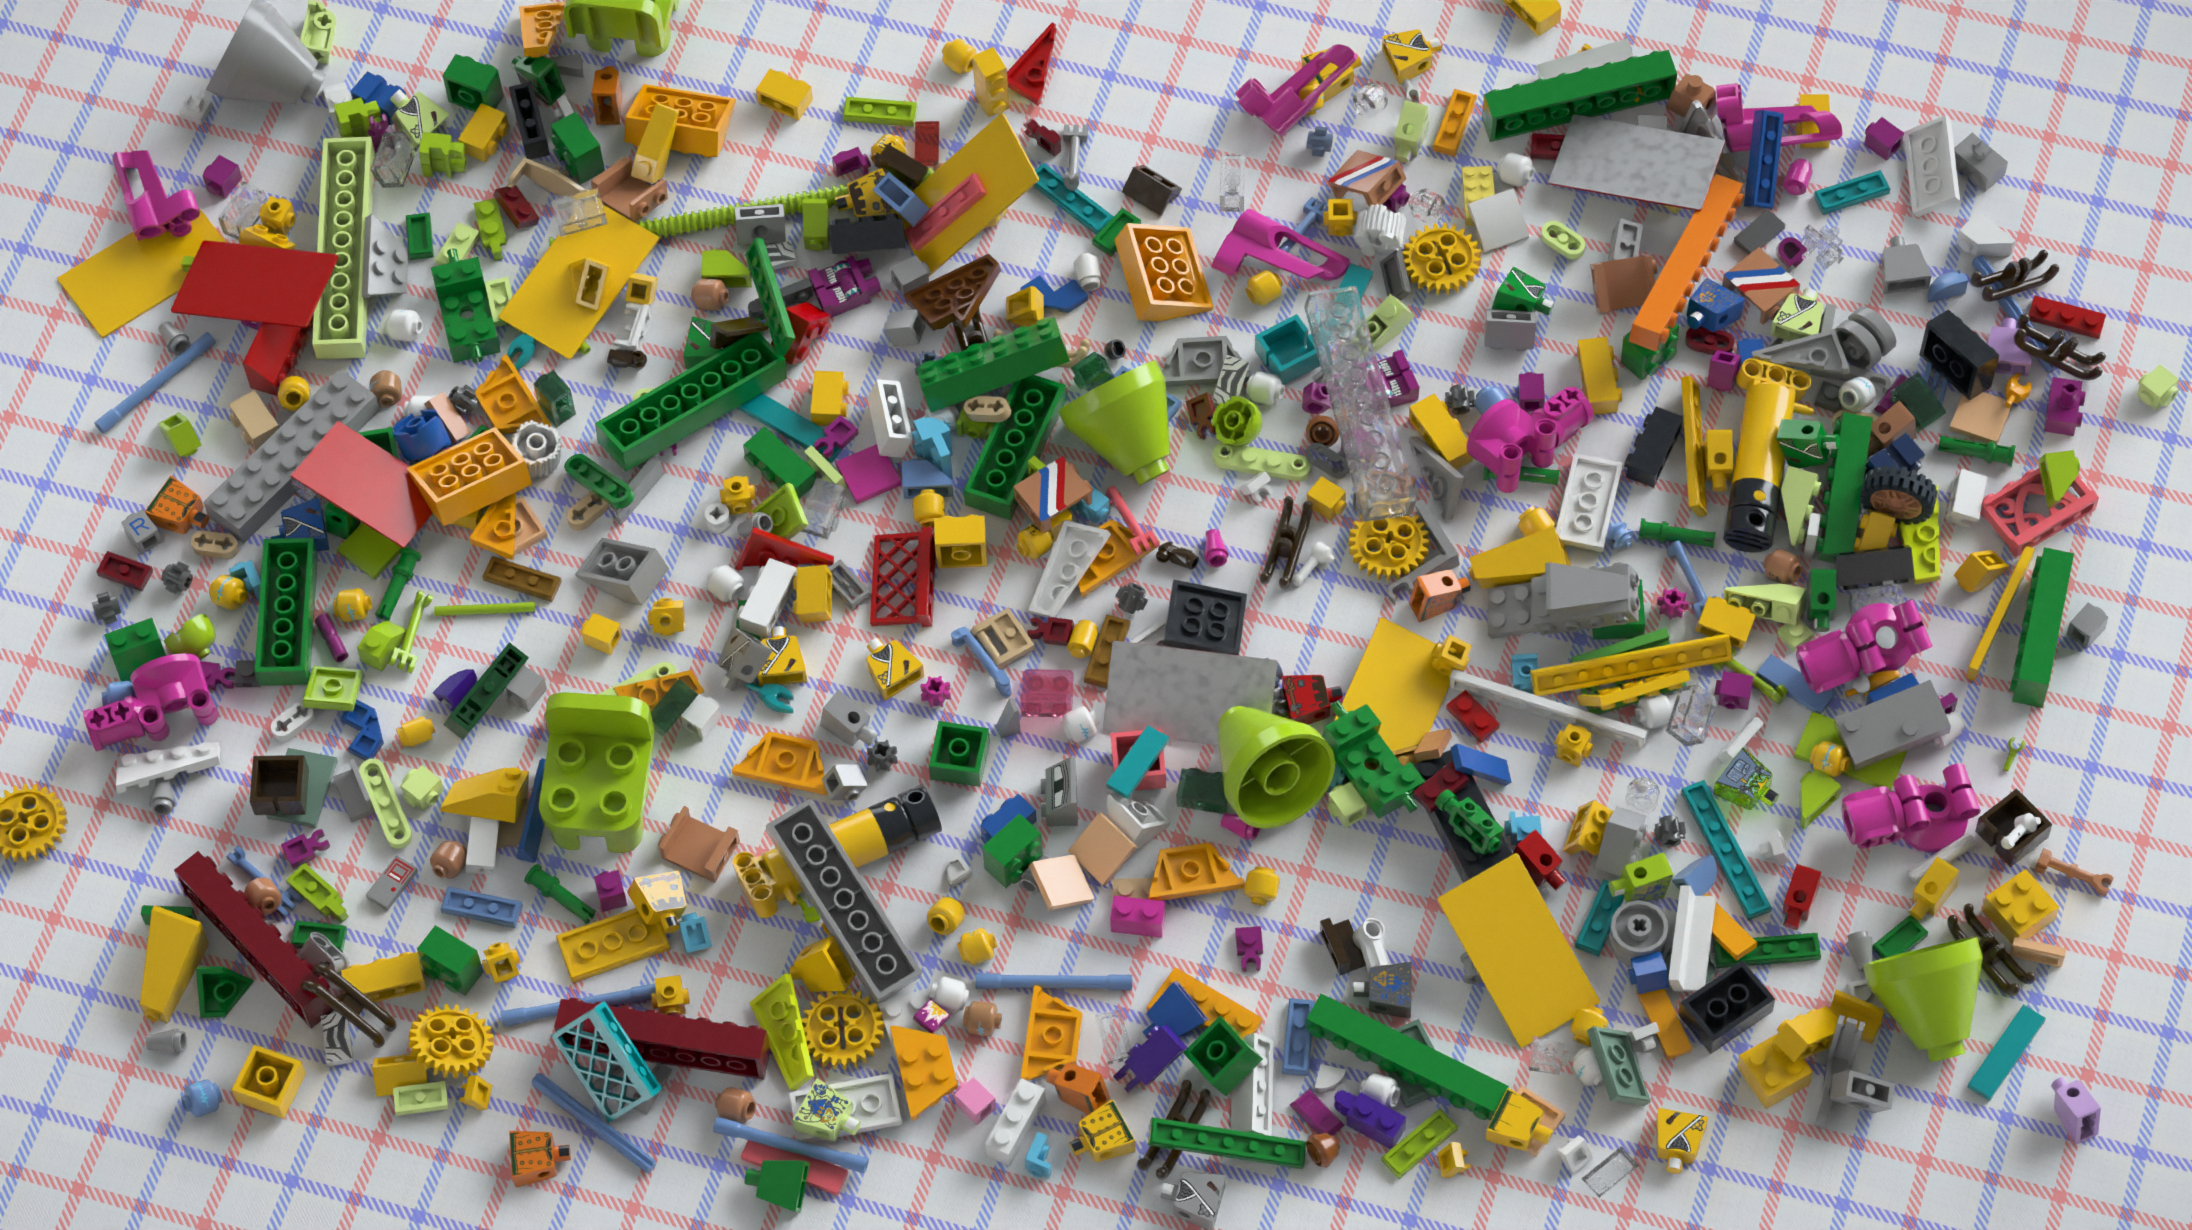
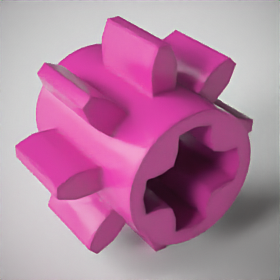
M1677 587L1668 591L1664 589L1663 597H1658L1657 605L1661 606L1659 614H1665L1669 620L1677 616L1682 618L1683 610H1688L1689 602L1685 601L1686 592L1681 593L1677 590Z
M929 676L926 684L920 685L923 692L921 700L928 701L930 708L939 705L943 707L945 699L951 700V693L949 692L951 689L950 682L944 683L942 676L938 678H931Z

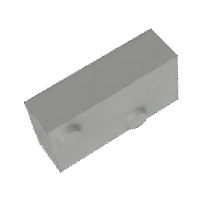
M1931 680L1836 717L1834 721L1835 729L1842 745L1847 749V756L1850 757V763L1854 771L1949 734L1951 729L1950 722Z

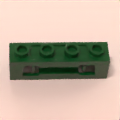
M509 642L443 725L464 740L521 670L529 657Z

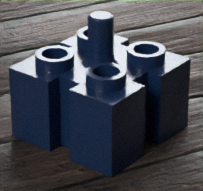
M1906 432L1893 441L1890 446L1885 449L1883 448L1868 459L1865 475L1868 474L1869 470H1874L1875 467L1882 468V466L1886 465L1890 469L1893 465L1897 466L1898 469L1906 467L1909 472L1912 469L1918 471L1923 466L1921 462L1926 454Z

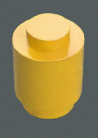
M1080 620L1074 626L1067 645V649L1072 656L1082 659L1091 655L1098 636L1097 625L1089 620Z
M424 715L401 724L400 728L396 729L403 748L407 746L411 748L433 739L432 734L436 732L431 719L426 720Z

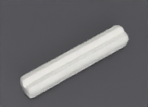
M1965 834L1911 868L1908 873L1909 878L1914 883H1918L1937 856L1950 863L1974 848L1976 843L1974 838L1970 834Z

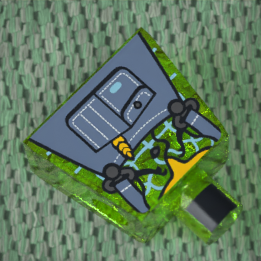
M1743 747L1717 779L1713 792L1714 795L1747 810H1752L1759 800L1772 807L1779 797L1778 793L1769 788L1773 778L1772 772Z

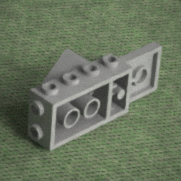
M1550 562L1545 563L1546 573L1541 574L1540 577L1532 578V582L1487 589L1488 636L1491 639L1539 632L1541 635H1553L1556 633L1639 622V575L1629 564L1622 562L1614 563L1609 567L1592 566L1588 569Z

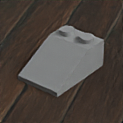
M601 538L575 575L577 578L624 602L643 605L669 568L655 548Z

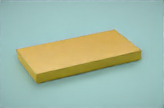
M636 908L556 935L572 983L670 950L662 923L646 924Z

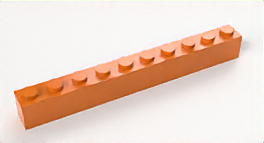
M1718 174L1715 175L1702 210L1694 212L1635 318L1629 342L1653 351H1657L1661 343H1666L1670 333L1669 328H1674L1676 325L1677 313L1683 312L1687 302L1686 297L1690 298L1693 294L1694 282L1699 283L1703 274V267L1707 268L1711 260V251L1716 252L1720 242L1719 237L1723 238L1727 231V222L1732 223L1736 214L1735 208H1740L1743 202L1744 194L1741 193L1743 183Z

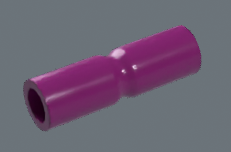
M319 615L315 619V623L323 639L326 640V645L335 662L344 661L348 658L349 654L337 635L329 615Z

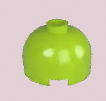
M1232 396V399L1217 406L1213 414L1212 426L1215 427L1218 440L1230 446L1242 447L1252 443L1260 434L1263 424L1262 415L1258 407L1248 399Z
M199 614L182 624L183 627L176 632V636L172 632L164 640V643L173 654H193L201 660L211 653L209 648L215 641V628L206 614Z

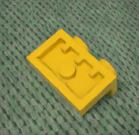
M1595 800L1578 807L1562 851L1571 856L1585 850L1597 856L1607 822L1614 811Z

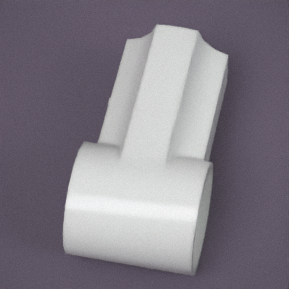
M1375 918L1367 919L1353 933V941L1362 951L1368 972L1371 967L1391 964L1382 939L1385 932L1384 926Z

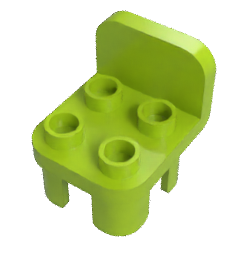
M566 0L563 14L569 38H575L576 34H584L588 45L600 52L611 51V38L634 40L636 53L639 56L655 57L665 52L669 46L671 39L670 18L672 11H677L679 0Z
M570 692L550 695L547 699L545 712L550 734L539 801V810L543 823L550 830L553 841L563 849L578 850L581 843L579 836L605 837L607 849L612 853H627L634 850L640 844L643 837V814L645 800L649 795L648 779L654 743V726L649 706L642 700L628 696Z

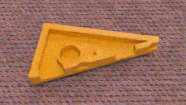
M516 492L502 498L498 502L490 504L469 538L470 544L513 561L515 556Z

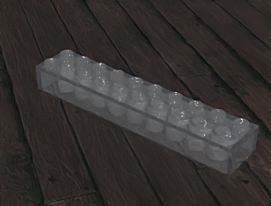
M1351 286L1309 292L1304 309L1363 522L1412 515L1417 500L1357 287Z

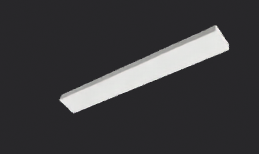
M1455 669L1451 673L1450 687L1462 692L1466 690L1471 695L1559 723L1579 725L1587 729L1588 732L1644 749L1647 730Z

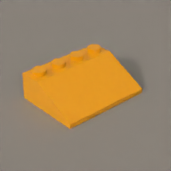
M643 84L625 116L624 142L632 143L635 146L640 145L654 107L659 103L679 110L670 150H676L683 154L694 153L701 154L704 157H718L724 145L736 104L735 98Z
M1127 223L1114 241L1139 321L1160 322L1213 310L1214 306L1190 228Z
M496 427L407 468L409 475L432 513L443 526L454 523L468 514L475 513L487 505L498 502L502 498L515 492H520L532 485L525 460Z

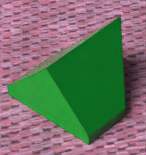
M223 966L197 967L200 1018L226 1017L253 984L254 980Z

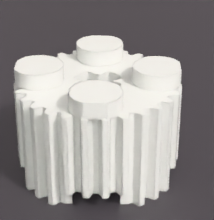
M1371 204L1368 210L1366 209L1359 213L1354 233V242L1361 248V253L1366 256H1374L1375 253L1389 256L1395 250L1399 251L1402 246L1406 224L1404 214L1387 211V207L1382 204Z
M530 420V423L526 421L525 425L520 424V429H517L516 433H514L511 445L525 460L530 478L537 477V475L542 477V474L547 475V472L552 473V470L558 468L560 463L561 437L559 432H556V428H549L548 424L544 426L542 422L538 424V422Z

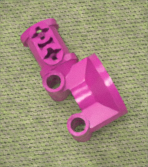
M1576 387L1563 389L1546 401L1543 408L1535 410L1530 415L1513 400H1501L1491 406L1474 425L1468 437L1467 453L1497 475L1496 486L1501 492L1512 493L1518 489L1521 460L1527 452L1531 454V462L1538 468L1551 466L1555 448L1576 435L1580 427L1583 428L1592 422L1594 418L1592 406L1582 391Z
M1912 599L1897 606L1887 603H1874L1862 607L1849 619L1845 627V633L1838 629L1797 646L1796 659L1808 687L1815 694H1819L1860 677L1859 672L1861 669L1864 671V674L1898 670L1908 662L1912 655L1933 646L1915 602ZM1883 626H1888L1895 634V642L1888 649L1882 648L1876 642V633Z
M173 654L143 664L130 677L135 697L130 695L124 697L125 701H117L93 710L87 709L83 711L88 734L96 752L104 750V746H110L136 736L137 738L144 737L145 731L153 741H163L170 733V727L165 714L179 712L189 706L197 721L202 725H212L219 716L218 710L211 699L200 660L193 654Z
M1962 763L1953 764L1942 771L1946 782L1945 787L1932 784L1918 786L1915 776L1905 775L1893 782L1895 791H1889L1888 787L1883 786L1845 796L1842 799L1841 811L1845 831L1851 844H1857L1858 848L1866 849L1892 843L1902 838L1915 849L1935 853L1964 836L1968 819L1977 816L1981 812L1965 765ZM1925 804H1934L1944 810L1932 812L1926 808Z

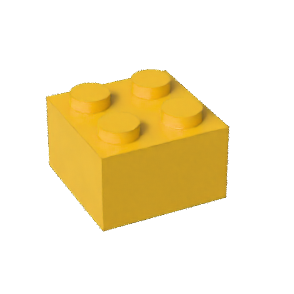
M971 514L966 517L943 516L941 518H934L935 550L938 569L987 566V540L984 516Z
M2026 869L1985 896L1982 911L2011 944H2013L2014 937L2028 940L2056 920L2059 910L2057 903Z
M1776 1035L1740 1054L1737 1064L1738 1070L1765 1109L1810 1085L1813 1071L1804 1059L1793 1062L1772 1041Z
M254 1044L231 1090L236 1102L284 1119L306 1076L302 1061Z

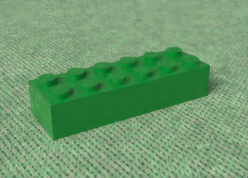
M1053 317L1043 318L1029 327H1019L1013 333L1005 336L997 335L986 343L973 344L967 350L959 353H949L940 360L927 361L916 369L922 392L932 413L1070 362L1057 321Z
M1032 375L1013 383L1006 398L1011 408V414L1005 421L995 422L963 490L966 506L1008 520L1012 519L1018 506V502L1014 499L1013 486L1029 477L1028 460L1033 456L1040 459L1058 420V411L1064 407L1066 402V385L1037 375Z
M314 538L263 540L255 657V675L259 686L308 684L311 671L318 551Z
M2044 547L2042 557H2036L2026 603L2027 607L2022 623V632L2018 643V653L2013 669L2014 673L2009 692H2014L2012 702L2043 708L2050 682L2074 553Z

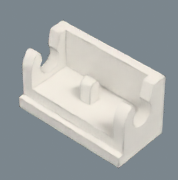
M627 303L612 349L633 352L641 351L652 318L650 307L647 304Z
M1964 469L1959 471L1953 480L1945 522L1971 527V521L1977 522L1979 520L1987 476Z
M471 817L466 858L467 874H491L492 869H494L499 820Z

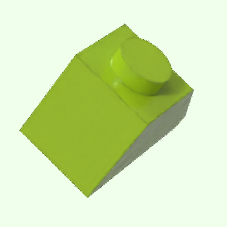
M803 199V239L805 250H829L830 219L827 199Z
M711 249L702 251V279L721 280L726 288L752 287L750 270L727 250Z
M180 412L157 423L174 452L180 457L183 455L184 457L191 456L198 451V447L202 446L189 419Z
M2074 450L2045 453L2038 460L2048 508H2053L2061 500L2079 474L2080 463L2079 459L2075 458Z
M388 620L371 627L357 646L361 662L383 672L388 664L391 651L395 647H400L407 629Z
M1815 769L1813 772L1808 771L1800 780V827L1803 830L1840 796L1842 786L1827 773Z

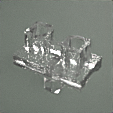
M1809 224L1804 229L1805 236L1802 238L1801 243L1808 249L1805 253L1810 255L1818 247L1822 252L1816 257V260L1825 269L1835 261L1840 264L1844 259L1841 255L1842 249L1838 247L1843 242L1838 237L1840 229L1834 226L1828 230L1823 226L1819 233Z

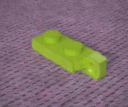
M494 198L473 203L483 248H491L494 261L503 259L501 246L506 245L507 240L497 200Z
M306 863L302 864L286 879L287 884L320 914L326 917L332 914L340 923L349 917L346 913L347 910L341 905L344 901L340 894Z

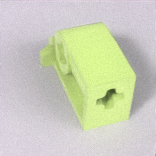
M309 0L300 40L318 63L329 64L335 37L336 18L330 10L325 8L322 2Z

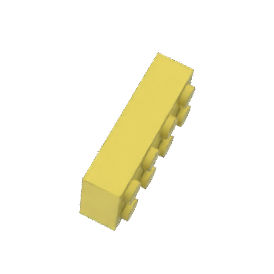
M1492 166L1462 167L1466 226H1475L1467 208L1468 204L1495 195Z

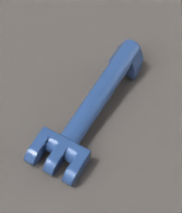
M1311 197L1303 207V212L1307 215L1294 231L1303 235L1316 219L1323 223L1322 210L1324 203L1318 202L1313 207L1316 199ZM1287 238L1279 248L1289 252L1296 242Z
M1675 541L1667 548V553L1670 559L1677 558L1698 601L1692 605V610L1697 620H1699L1708 598L1691 566L1682 543Z
M961 627L951 633L953 646L959 647L966 643L995 680V686L1003 697H1010L1012 692L1009 677L1003 669L999 670L968 628Z
M240 846L234 848L235 852L233 854L230 852L226 856L231 863L242 869L253 880L265 877L245 859V852ZM291 887L285 892L278 888L282 901L276 911L284 918L288 915L287 910L283 908L284 905L290 910L296 907L290 900L291 898L298 903L303 901V898Z

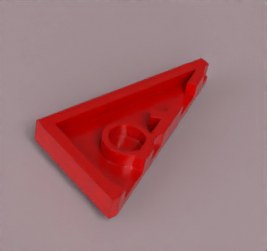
M1053 22L1007 71L1008 88L1037 106L1041 103L1057 33L1056 24Z
M753 527L735 562V569L743 570L744 566H759L761 568V566L767 564L769 558L796 568L798 564L832 566L834 556Z

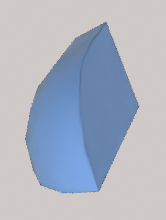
M1960 270L1937 277L1929 287L1927 294L1928 303L1965 294L1968 285L1965 273H1960Z
M1713 854L1704 856L1689 864L1673 877L1671 881L1679 890L1680 886H1691L1695 896H1703L1714 884L1717 875V866Z

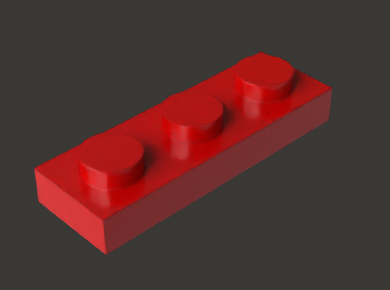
M2034 295L2029 312V321L2100 339L2106 314Z

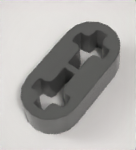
M1313 443L1307 447L1306 458L1315 467L1336 479H1341L1348 474L1349 463L1341 455L1321 443ZM1322 448V455L1327 457L1325 462L1320 458H1317L1315 461L1312 460L1311 450ZM1332 460L1335 463L1343 461L1342 467L1344 471H1338L1336 474L1333 473L1334 468L1328 464L1329 461Z

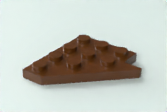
M987 254L903 295L906 303L913 310H917L921 319L933 331L943 329L954 321L965 329L992 287L1001 269L999 263L990 254Z

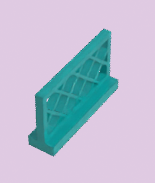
M605 1001L551 1035L608 1123L642 1102L651 1099L663 1089ZM588 1018L595 1026L594 1034L582 1031L583 1021ZM565 1032L576 1035L575 1045L566 1044L561 1035ZM581 1037L593 1040L592 1051L580 1048ZM598 1042L607 1044L610 1049L609 1056L597 1053ZM578 1054L590 1057L589 1068L580 1065ZM596 1059L608 1062L606 1073L594 1070ZM613 1064L622 1067L624 1070L623 1078L611 1075ZM593 1076L605 1079L604 1090L595 1088L592 1083ZM610 1081L622 1084L621 1095L609 1092ZM627 1085L635 1087L641 1097L637 1099L626 1097ZM607 1098L620 1101L618 1111L615 1113L611 1112L607 1106Z

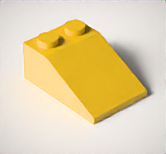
M515 767L501 768L456 781L444 799L440 812L515 823L528 799L529 771H523Z

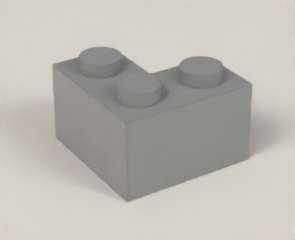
M1616 807L1607 822L1595 869L1621 876L1626 865L1636 862L1637 856L1633 855L1635 847H1640L1648 829V825L1644 824L1646 815Z

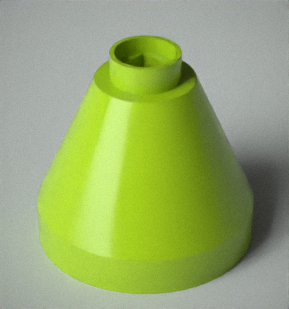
M1156 360L1138 366L1071 401L1058 411L1067 430L1124 476L1134 475L1139 486L1170 470L1164 459L1170 455L1166 381Z
M1243 706L1232 707L1221 716L1218 722V743L1224 793L1228 804L1242 821L1256 828L1280 827L1300 818L1318 803L1332 781L1335 770V757L1330 745L1317 730L1301 722Z
M1978 937L1933 945L1862 965L1868 987L1918 1050H1927L1929 1062L1944 1060L1966 1053L1962 1040L1970 1037L1983 959Z

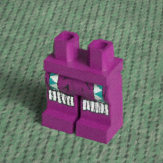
M851 256L847 260L839 261L833 266L818 271L817 268L807 271L819 305L823 311L831 315L830 318L857 308L863 303L864 305L871 303L870 296L881 291V286L876 276L867 280L863 278V276L873 273V268L868 258L855 261L854 256Z
M1402 349L1393 352L1391 357L1379 361H1371L1365 365L1364 363L1357 365L1356 372L1345 377V385L1349 392L1358 389L1362 392L1353 397L1357 411L1370 409L1371 413L1374 414L1379 412V410L1417 401L1419 398L1420 387L1412 370H1410V365Z

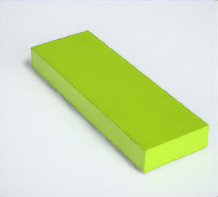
M846 97L843 121L914 127L917 102Z
M1438 1109L1382 1156L1381 1161L1400 1179L1458 1130V1126L1441 1109Z

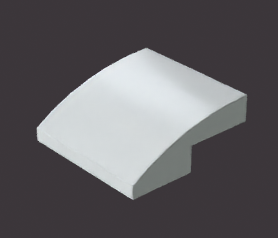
M1513 188L1468 204L1467 208L1476 227L1475 233L1483 253L1529 238L1525 219Z

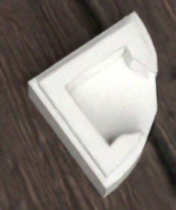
M959 852L951 858L947 868V880L951 888L973 875L972 870Z
M1866 979L1849 982L1846 985L1849 995L1865 1002L1870 999L1872 990L1868 987Z
M1320 1064L1315 1091L1325 1092L1340 1084L1345 1078L1346 1069Z

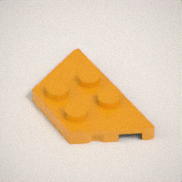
M504 355L496 370H492L486 377V381L480 384L475 391V398L478 399V403L489 421L501 434L516 433V430L520 429V424L525 425V422L530 423V420L538 422V424L542 422L544 426L548 424L550 428V421L508 355Z
M1110 519L1098 527L1108 530L1111 535L1078 582L1081 597L1083 598L1156 548H1154L1151 542H1148L1151 550L1145 552L1143 547L1139 546L1142 554L1136 556L1129 541L1135 538L1131 530L1124 527L1121 523Z
M768 731L760 739L759 744L753 746L747 752V757L739 765L735 764L732 768V774L735 776L822 795L828 794L822 782V778L825 775L817 741Z
M1210 843L1160 849L1148 899L1162 901L1243 889L1245 881L1242 877L1238 879L1230 870L1231 865L1218 855L1217 850Z
M1035 985L1020 1077L1027 1081L1047 1075L1051 1068L1062 1070L1068 1062L1076 1065L1083 1020L1082 1012L1074 1007L1067 1006L1064 1001L1056 996L1054 998L1043 992L1041 987Z
M893 1025L890 1026V1031L911 1121H914L928 1107L935 1106L943 1096L949 1095L958 1088L946 1036Z

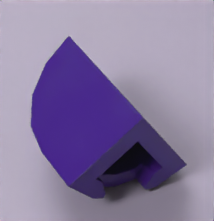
M465 669L449 676L432 693L440 702L443 699L452 706L450 710L453 712L477 682L474 669Z

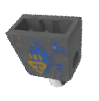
M1412 962L1371 967L1369 970V982L1354 981L1353 997H1369V1011L1411 1018Z

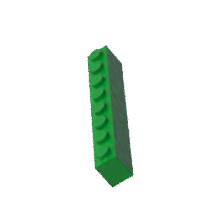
M1320 994L1306 1018V1030L1312 1036L1319 1039L1323 1037L1331 1041L1336 1048L1340 1050L1347 1049L1355 1053L1356 1057L1365 1062L1371 1061L1377 1064L1386 1073L1391 1074L1394 1072L1401 1076L1408 1084H1417L1435 1097L1441 1096L1446 1098L1453 1106L1460 1109L1464 1107L1472 1111L1481 1120H1492L1507 1088H1509L1508 1085L1323 994Z

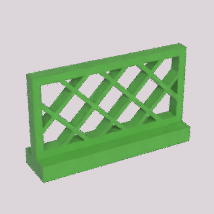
M1663 628L1571 657L1569 663L1669 645L1670 636L1667 628ZM1651 676L1639 677L1637 681H1640L1641 678L1645 679ZM1622 681L1613 682V683H1615L1614 688L1617 687L1618 685L1621 686V687H1623L1622 684H1624V682H1622ZM1683 682L1681 688L1674 690H1667V687L1660 689V693L1667 694L1682 688H1686V683ZM1597 686L1580 689L1581 694L1589 695L1587 689L1592 691L1590 695L1598 694L1599 690ZM1645 694L1637 696L1638 700L1631 703L1616 702V707L1607 710H1601V708L1594 709L1593 706L1586 707L1588 712L1601 715L1638 703L1642 697H1645Z

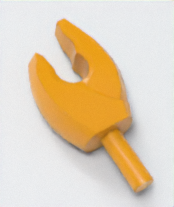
M2020 372L2012 375L2006 382L2005 395L2006 399H2008L2005 403L2006 408H2010L2012 403L2024 401L2030 395L2032 387L2030 382L2025 386L2018 384L2021 376Z
M1883 671L1869 676L1870 688L1863 695L1867 696L1868 693L1900 677L1899 671ZM1855 688L1845 691L1846 697L1859 693Z

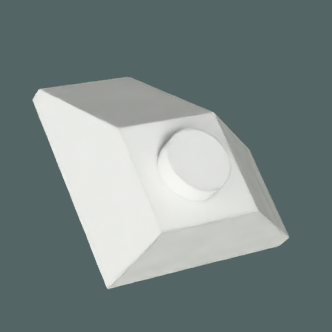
M1115 792L1108 794L1106 797L1108 818L1137 846L1136 849L1142 848L1171 823L1154 805L1146 801L1144 804L1131 800L1133 798L1132 795L1129 799H1126Z

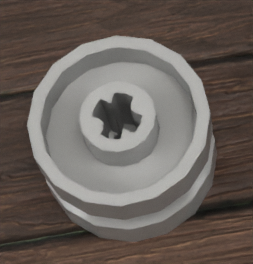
M1860 306L1848 316V320L1843 321L1835 328L1845 358L1854 366L1864 370L1874 367L1881 360V357H1884L1896 347V337L1890 325L1881 315L1868 307Z
M1646 901L1627 902L1619 907L1612 917L1609 936L1610 949L1617 960L1627 966H1631L1630 958L1660 951L1663 954L1668 932L1666 916L1659 907Z

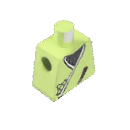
M399 89L390 98L398 107V110L391 119L413 150L420 145L422 132L433 133L450 115L419 91L409 99Z
M1407 100L1404 101L1394 135L1395 150H1397L1396 160L1407 163L1411 155L1416 156L1419 154L1429 126L1428 106Z
M1806 288L1802 296L1794 293L1790 294L1773 320L1770 335L1787 341H1793L1818 334L1824 305L1816 301L1818 293L1813 289Z

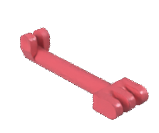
M1115 486L1109 487L1105 496L1109 498L1110 506L1113 504L1116 506L1135 538L1129 541L1136 556L1142 554L1139 546H1142L1145 552L1151 550L1148 542H1151L1154 548L1159 547V541L1152 530L1146 533L1142 531L1124 502L1119 490Z

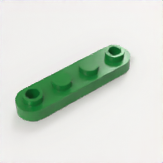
M575 454L565 462L564 469L570 478L614 508H626L633 502L635 494L631 487L587 456Z

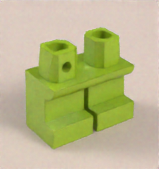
M357 98L334 105L341 138L369 137L368 130L371 129L369 117H373L376 123L381 122V113L376 100L364 104L362 98Z
M422 132L419 156L423 177H433L434 171L445 172L446 176L451 179L453 172L465 173L467 158L464 156V143L452 142L451 135Z

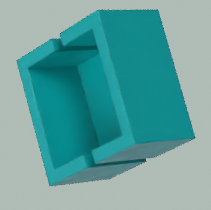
M1297 314L1255 335V352L1266 367L1269 366V372L1279 376L1282 385L1322 366L1323 350L1312 334L1308 335L1309 330Z

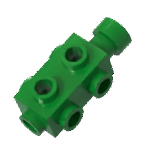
M1449 789L1443 791L1437 797L1435 805L1442 812H1447L1450 815L1448 823L1454 827L1455 834L1465 837L1472 844L1471 847L1475 852L1485 855L1488 852L1493 853L1499 848L1504 829L1471 798L1467 797L1458 802L1457 796Z

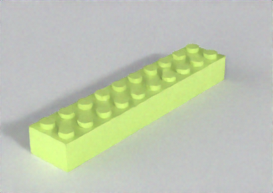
M371 137L323 138L317 252L337 254L339 258L314 311L312 345L317 359L366 358L368 298L362 297L365 217L372 214L375 150Z

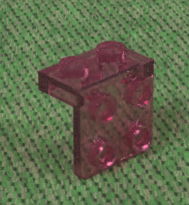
M1025 670L1023 672L1022 694L1020 697L1021 717H1063L1066 712L1073 709V672L1071 670Z

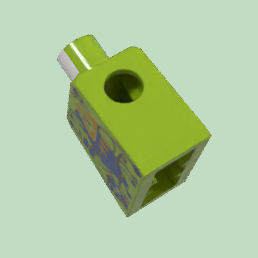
M1663 852L1626 865L1623 868L1620 879L1609 882V890L1613 897L1623 894L1626 902L1660 899L1665 897L1674 874Z

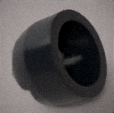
M1119 339L1109 341L1104 347V354L1111 360L1123 358L1126 353L1125 345Z

